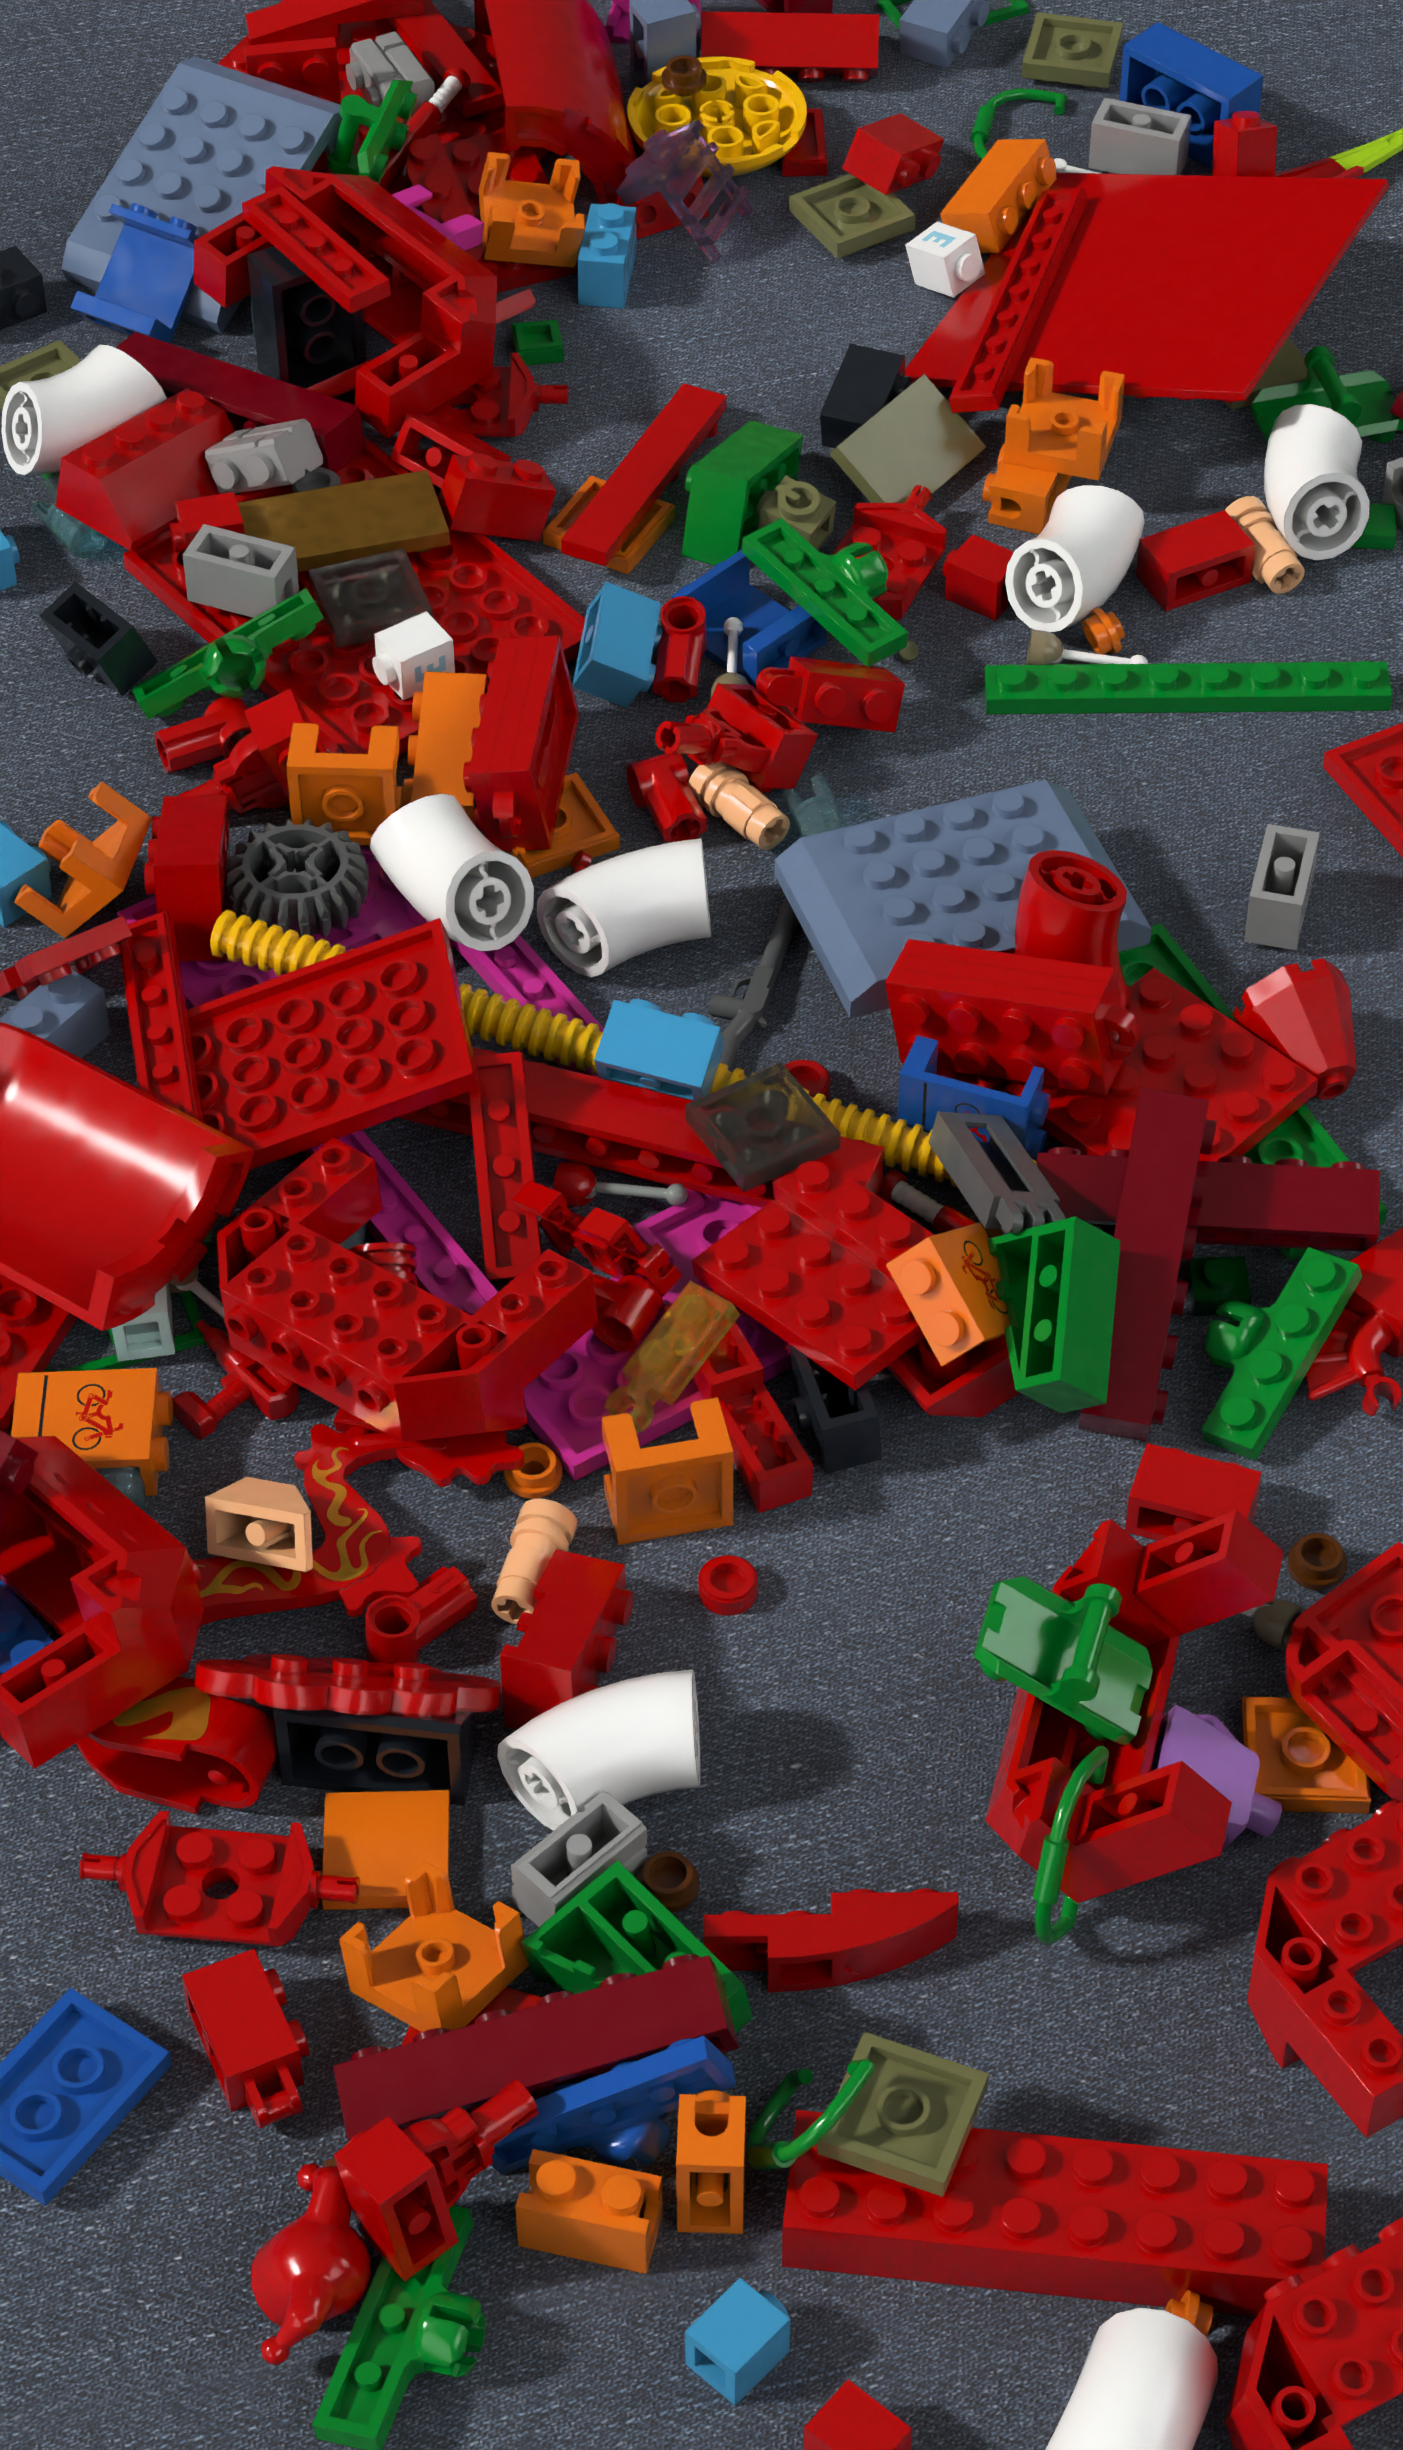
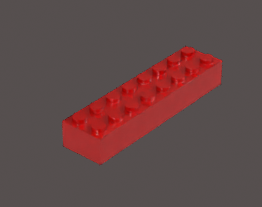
M797 2110L793 2141L803 2134L823 2112ZM971 2128L944 2197L817 2154L816 2144L801 2157L796 2158L789 2168L782 2226V2267L1166 2307L1171 2298L1180 2301L1185 2292L1190 2290L1199 2293L1201 2302L1212 2305L1213 2312L1257 2317L1267 2302L1263 2295L1271 2287L1296 2274H1299L1304 2283L1324 2272L1321 2263L1325 2261L1328 2164Z

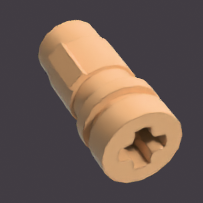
M1245 496L1231 503L1225 511L1255 544L1252 574L1261 584L1265 582L1271 591L1276 594H1283L1295 588L1302 581L1305 569L1297 559L1295 551L1288 545L1280 531L1277 530L1272 515L1268 512L1262 501L1255 496Z
M711 762L710 765H699L691 775L688 785L698 804L704 807L712 816L723 817L728 825L759 848L770 850L776 847L788 833L790 827L789 818L769 798L755 787L749 785L747 777L741 771L736 770L735 767L728 764Z
M532 1499L526 1501L522 1506L516 1526L510 1536L512 1549L507 1554L497 1580V1589L492 1599V1609L501 1619L517 1624L522 1612L533 1613L538 1600L534 1599V1590L556 1549L569 1551V1545L572 1543L577 1530V1519L567 1507L548 1499Z

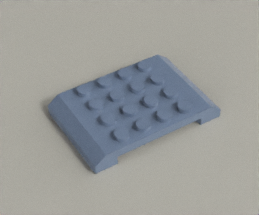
M197 57L179 62L67 239L61 267L66 280L98 290L124 225L109 213L112 204L130 209L132 203L142 205L158 214L156 219L169 223L171 217L180 218L197 227L195 234L201 237L242 213L243 202L265 193V178L268 168L276 166L311 171L322 152L329 154L334 152L342 120L339 114L340 104ZM194 284L180 320L222 334L243 299L225 309Z
M1046 779L801 837L775 858L774 875L850 1018L890 1008L885 981L908 939L1015 954V924L1021 885L1030 859L1039 852L1049 850L1073 852L1107 867L1121 880L1127 890L1126 904L1118 930V951L1150 944L1152 928L1069 789Z

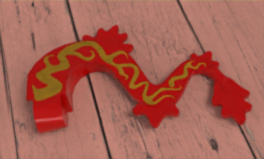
M324 1424L314 1425L310 1430L311 1448L305 1451H298L294 1456L295 1466L297 1469L304 1471L306 1496L325 1537L322 1546L312 1551L313 1569L303 1572L228 1557L194 1560L202 1576V1581L197 1584L204 1606L200 1627L220 1619L319 1606L337 1600L343 1602L346 1612L350 1617H358L364 1613L370 1602L380 1597L398 1595L408 1598L419 1590L418 1581L407 1565L422 1552L421 1540L415 1536L390 1537L389 1530L381 1516L346 1482L347 1477L360 1466L398 1458L401 1463L429 1477L440 1487L449 1486L455 1476L464 1475L473 1483L483 1485L487 1484L491 1476L497 1471L521 1468L525 1464L523 1450L506 1443V1431L484 1432L403 1443L385 1432L365 1434L364 1428L361 1426H353L345 1433H338ZM54 1628L57 1635L63 1636ZM177 1677L75 1743L87 1764L119 1793L193 1814L198 1813L203 1802L239 1809L252 1806L259 1798L278 1756L275 1723L267 1714L249 1704L228 1699L224 1696L201 1692L194 1686L195 1680Z

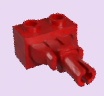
M718 683L707 709H704L700 715H689L684 723L664 721L657 728L655 740L658 748L665 750L664 753L687 754L689 758L699 765H710L711 762L731 765L747 777L749 785L761 792L769 793L772 789H795L818 734L780 706L772 704L752 685Z
M291 688L245 710L244 712L252 732L243 737L234 746L228 758L213 765L215 771L213 779L176 796L227 795L229 810L235 809L239 814L254 807L271 809L290 804L286 766L293 723H311ZM318 735L316 753H329Z
M514 2079L500 2090L497 2095L470 2114L457 2106L440 2119L423 2120L410 2125L404 2130H401L387 2116L369 2130L361 2131L353 2136L344 2148L334 2154L359 2232L404 2281L459 2242L449 2209L461 2197L471 2178L493 2164L491 2155L495 2153L494 2145L539 2115L536 2109V2102L529 2091L518 2080Z

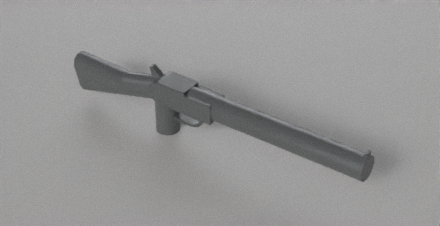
M786 896L759 966L756 965L753 976L738 980L734 984L730 997L713 993L710 998L708 1008L710 1015L733 1019L722 1032L724 1049L719 1062L728 1065V1071L732 1070L739 1046L752 1029L758 1026L767 1027L764 1017L770 1004V995L799 921ZM749 985L744 999L734 998L741 986Z

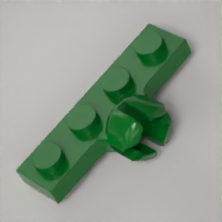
M782 518L743 537L742 553L865 666L870 667L907 647L908 631L873 601L886 593L887 586L885 583L887 582L889 572L882 555L878 551H872V545L854 542L835 554L825 555L813 547Z
M305 588L131 689L148 720L156 715L164 717L176 712L184 705L185 698L201 689L204 692L214 690L217 694L226 698L245 697L243 690L252 686L254 691H256L261 686L266 673L265 659L272 654V648L287 639L296 641L306 637L316 628L315 623L324 619L309 591Z
M1308 1247L1273 1305L1258 1308L1239 1300L1224 1302L1218 1307L1216 1314L1229 1319L1227 1323L1211 1319L1205 1335L1204 1347L1209 1354L1208 1358L1212 1364L1231 1370L1234 1374L1201 1429L1205 1442L1254 1461L1257 1460L1362 1279V1273L1358 1264Z
M454 2205L449 2209L459 2242L408 2280L404 2281L382 2257L312 2423L317 2440L362 2450H382L408 2384L415 2375L430 2372L458 2378L468 2375L474 2369L477 2359L463 2356L466 2351L475 2353L482 2350L486 2331V2318L481 2313V2303L475 2297L447 2291L474 2225L470 2209Z

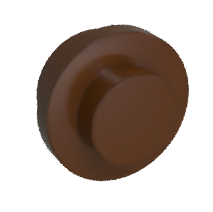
M683 55L670 59L662 72V85L664 88L681 97L695 94L703 89L707 82L706 71L702 68L701 62L692 56Z
M1312 1533L1302 1537L1290 1549L1287 1560V1569L1292 1579L1299 1585L1312 1590H1327L1337 1586L1344 1579L1348 1565L1346 1554L1340 1543L1335 1538L1323 1533Z
M663 1851L654 1854L641 1867L637 1875V1880L671 1913L681 1911L690 1906L699 1893L700 1880L697 1869L685 1856L677 1852Z

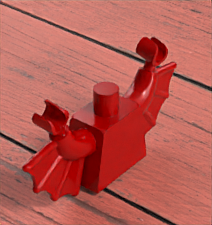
M1403 1227L1350 1261L1359 1265L1362 1279L1304 1377L1307 1381L1308 1400L1316 1401L1357 1382L1361 1387L1367 1388L1362 1400V1409L1366 1414L1370 1416L1376 1415L1379 1405L1375 1395H1381L1388 1399L1391 1410L1396 1411L1402 1396L1401 1387L1394 1379L1384 1376L1380 1356L1383 1352L1392 1357L1403 1356Z

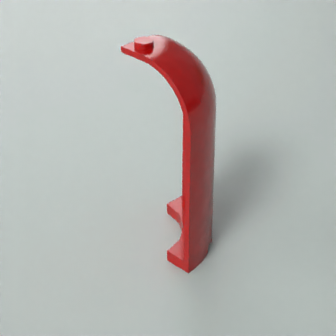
M473 0L475 31L492 36L505 103V126L508 145L541 147L562 157L565 153L573 156L575 160H579L581 171L594 184L599 204H617L619 196L644 189L632 135L628 126L627 112L612 46L606 29L588 0Z
M0 1022V1274L101 1331L118 1327L155 1305V1293L172 1279L181 1283L201 1261L208 1251L202 1242L212 1229L219 1214L229 1218L242 1191L255 1150L45 1039L23 1029Z

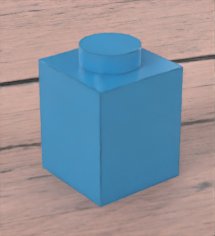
M739 2278L685 2331V2364L734 2406L790 2352V2318L786 2308L773 2294L766 2290L757 2292L742 2278Z

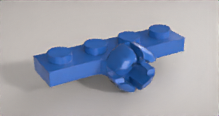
M703 2035L695 2039L688 2038L676 2041L668 2049L638 2061L618 2063L610 2068L608 2072L583 2082L558 2086L549 2095L534 2100L537 2105L536 2109L539 2112L537 2117L520 2126L494 2145L495 2153L491 2155L493 2160L491 2166L502 2175L529 2165L533 2149L558 2154L581 2146L592 2149L605 2163L611 2166L636 2171L637 2163L631 2158L632 2156L644 2166H649L659 2158L665 2149L670 2132L669 2127L661 2119L667 2117L666 2112L679 2108V2094L696 2095L703 2091H724L735 2087L736 2082L732 2062Z

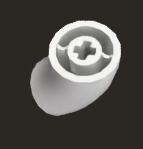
M100 344L77 365L63 373L36 381L18 382L11 387L5 399L1 427L3 447L8 463L16 473L21 475L59 472L63 456L163 402L167 398L159 383L139 362L119 349Z
M1313 404L1295 405L1282 411L1275 420L1265 458L1264 492L1267 506L1276 527L1288 545L1301 557L1323 560L1334 558L1345 552L1359 539L1369 519L1370 501L1364 486L1357 478V465L1362 448V440L1357 428L1345 416L1330 408Z
M1082 485L1067 489L1060 494L1054 502L1049 521L1043 531L1036 538L1028 540L1017 548L1007 565L1005 585L1008 600L1017 617L1032 629L1056 632L1077 624L1088 616L1091 610L1103 605L1116 591L1126 575L1139 545V539L1141 538L1145 522L1143 511L1138 504L1124 493L1104 486Z
M437 794L426 796L405 805L379 825L371 837L370 849L396 888L428 922L440 918L450 939L478 951L499 950L515 941L527 926L534 907V886L528 870L516 857L505 853L484 837L453 795Z
M702 838L666 843L615 856L578 871L544 890L537 901V919L541 933L550 949L564 965L576 973L595 977L647 951L683 941L711 937Z
M693 1669L656 1673L603 1686L560 1703L527 1722L498 1744L497 1758L502 1774L515 1796L537 1820L554 1831L576 1812H583L584 1806L602 1791L608 1792L624 1805L653 1794L700 1787L699 1716Z
M1137 2308L1116 2313L1099 2327L1075 2389L1045 2450H1192L1218 2381L1217 2356L1207 2337L1188 2320L1165 2310Z

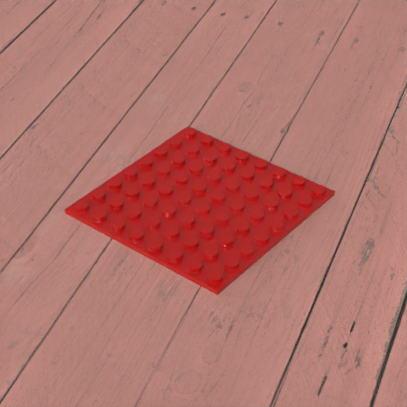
M1056 173L1057 179L1048 190L1082 187L1085 188L1088 203L1006 391L1011 393L1023 391L1025 370L1030 357L1053 362V393H1082L1099 397L1100 375L1103 371L1125 375L1123 395L1134 396L1140 399L1169 397L1184 401L1213 399L1222 400L1227 403L1246 401L1388 190V179ZM1031 213L1000 253L991 254L983 265L985 275L964 290L906 367V376L911 377L912 383L925 374L936 388H954Z

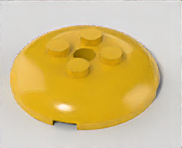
M712 56L697 58L701 62L702 68L706 71L707 82L703 89L691 96H677L664 88L662 85V72L666 68L665 66L653 72L652 81L642 89L636 87L628 101V126L638 146L650 157L666 167L686 174L700 171L702 177L738 176L755 172L773 164L791 151L803 134L807 121L805 98L799 87L790 78L778 70L773 75L755 69V61L735 57Z

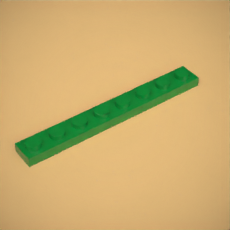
M1387 662L985 665L986 715L1390 711L1392 702Z

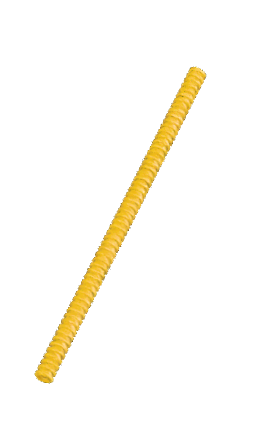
M230 910L224 911L218 917L210 939L213 956L222 958L227 954L229 961L237 963L242 959L245 966L252 968L258 964L259 970L269 972L274 969L277 976L346 952L343 945L336 944L331 948L327 940L320 939L315 943L314 937L305 934L299 938L297 931L289 929L283 933L281 926L273 924L268 928L267 922L259 919L252 923L251 917L241 915L237 918L236 913ZM462 983L459 986L469 1036H474L478 1032L482 1040L490 1041L494 1037L498 1045L506 1046L510 1042L514 1050L521 1051L526 1047L530 1055L537 1056L542 1052L546 1060L553 1061L558 1057L562 1065L569 1066L574 1062L576 1063V1069L585 1071L590 1067L592 1068V1073L598 1076L594 1059L603 1034L599 1029V1025L590 1023L586 1027L583 1024V1020L574 1018L570 1022L567 1019V1015L558 1013L553 1017L551 1010L542 1008L537 1012L533 1004L526 1003L521 1007L517 999L510 998L505 1002L501 994L494 993L489 997L485 989L478 988L473 992L469 984ZM719 1063L706 1104L884 1147L883 1159H885L886 1166L894 1167L898 1163L901 1164L902 1171L909 1173L914 1168L918 1170V1176L926 1178L930 1173L934 1175L935 1181L942 1183L946 1178L951 1180V1186L958 1188L929 1145L932 1130L930 1133L924 1132L923 1125L915 1124L911 1128L908 1127V1122L900 1118L895 1123L891 1121V1116L883 1113L879 1118L875 1116V1111L867 1108L863 1113L858 1111V1105L850 1103L848 1107L842 1106V1101L836 1098L831 1102H827L826 1096L817 1093L815 1097H811L807 1089L801 1088L798 1092H795L791 1084L784 1083L782 1087H779L775 1079L768 1078L766 1082H763L759 1074L752 1073L747 1077L744 1074V1070L735 1068L731 1072L728 1071V1065Z

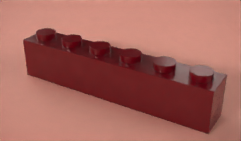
M134 332L115 347L139 362L159 383L167 399L186 388L198 392L205 399L225 410L235 431L306 419L310 422L323 455V464L319 467L337 472L365 448L358 406Z
M1141 1087L1113 1236L1121 1242L1106 1404L1081 1409L1078 1429L1147 1442L1151 1424H1163L1168 1391L1158 1389L1161 1369L1172 1371L1178 1336L1167 1334L1171 1314L1182 1316L1188 1282L1177 1280L1181 1260L1192 1261L1198 1228L1187 1226L1190 1206L1201 1208L1207 1174L1197 1173L1200 1153L1211 1155L1217 1121L1206 1119L1209 1100Z
M1055 1147L1050 1149L1048 1153H1038L1036 1166L1059 1197L1060 1202L1058 1206L1065 1215V1219L1076 1216L1103 1232L1114 1236L1129 1150H1112L1106 1152L1105 1156L1082 1155L1079 1149L1072 1147ZM1224 1156L1219 1158L1218 1162L1198 1161L1197 1173L1207 1174L1201 1208L1190 1206L1187 1226L1198 1228L1195 1243L1299 1249L1310 1247L1318 1250L1365 1252L1376 1244L1379 1236L1380 1170L1366 1169L1364 1164L1352 1161L1337 1162L1331 1167L1309 1166L1307 1161L1294 1158L1278 1160L1275 1162V1165L1253 1164L1250 1158L1244 1156Z
M687 1954L669 1959L662 1965V1969L637 1976L634 1973H620L610 1976L600 1983L599 1988L575 1994L570 1991H561L548 1994L537 2002V2006L514 2013L510 2010L490 2011L476 2018L475 2024L453 2031L446 2028L429 2029L417 2034L413 2038L412 2043L391 2049L382 2046L365 2048L355 2052L351 2056V2061L334 2065L333 2069L347 2139L349 2141L359 2132L369 2130L387 2116L401 2130H404L410 2125L423 2120L440 2119L457 2106L470 2114L497 2095L500 2090L514 2079L522 2083L535 2100L549 2095L558 2086L570 2083L577 2084L604 2074L618 2063L638 2061L664 2051L671 2044L682 2039H695L704 2035L722 2054L740 2048L721 1974L709 1955L699 1957L698 1955Z

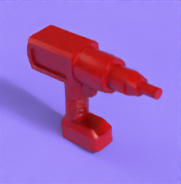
M199 1320L196 1323V1328L204 1334V1340L209 1349L216 1354L218 1364L228 1375L220 1379L221 1386L224 1389L207 1403L197 1394L189 1391H182L172 1398L173 1415L195 1437L202 1440L213 1433L218 1425L217 1423L247 1399L271 1421L284 1418L295 1410L300 1403L297 1383L233 1349L230 1345L229 1335L225 1331L216 1327L211 1328L204 1320Z

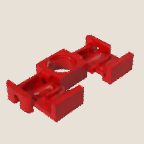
M531 1180L512 1199L515 1206L541 1216L539 1221L540 1228L554 1248L563 1256L571 1247H575L589 1260L594 1269L612 1277L614 1276L619 1280L628 1275L636 1276L638 1274L646 1277L658 1289L662 1297L682 1277L677 1267L668 1261L669 1255L658 1243L651 1245L641 1241L628 1220L597 1207L585 1218L569 1210L567 1207L568 1202L560 1192Z

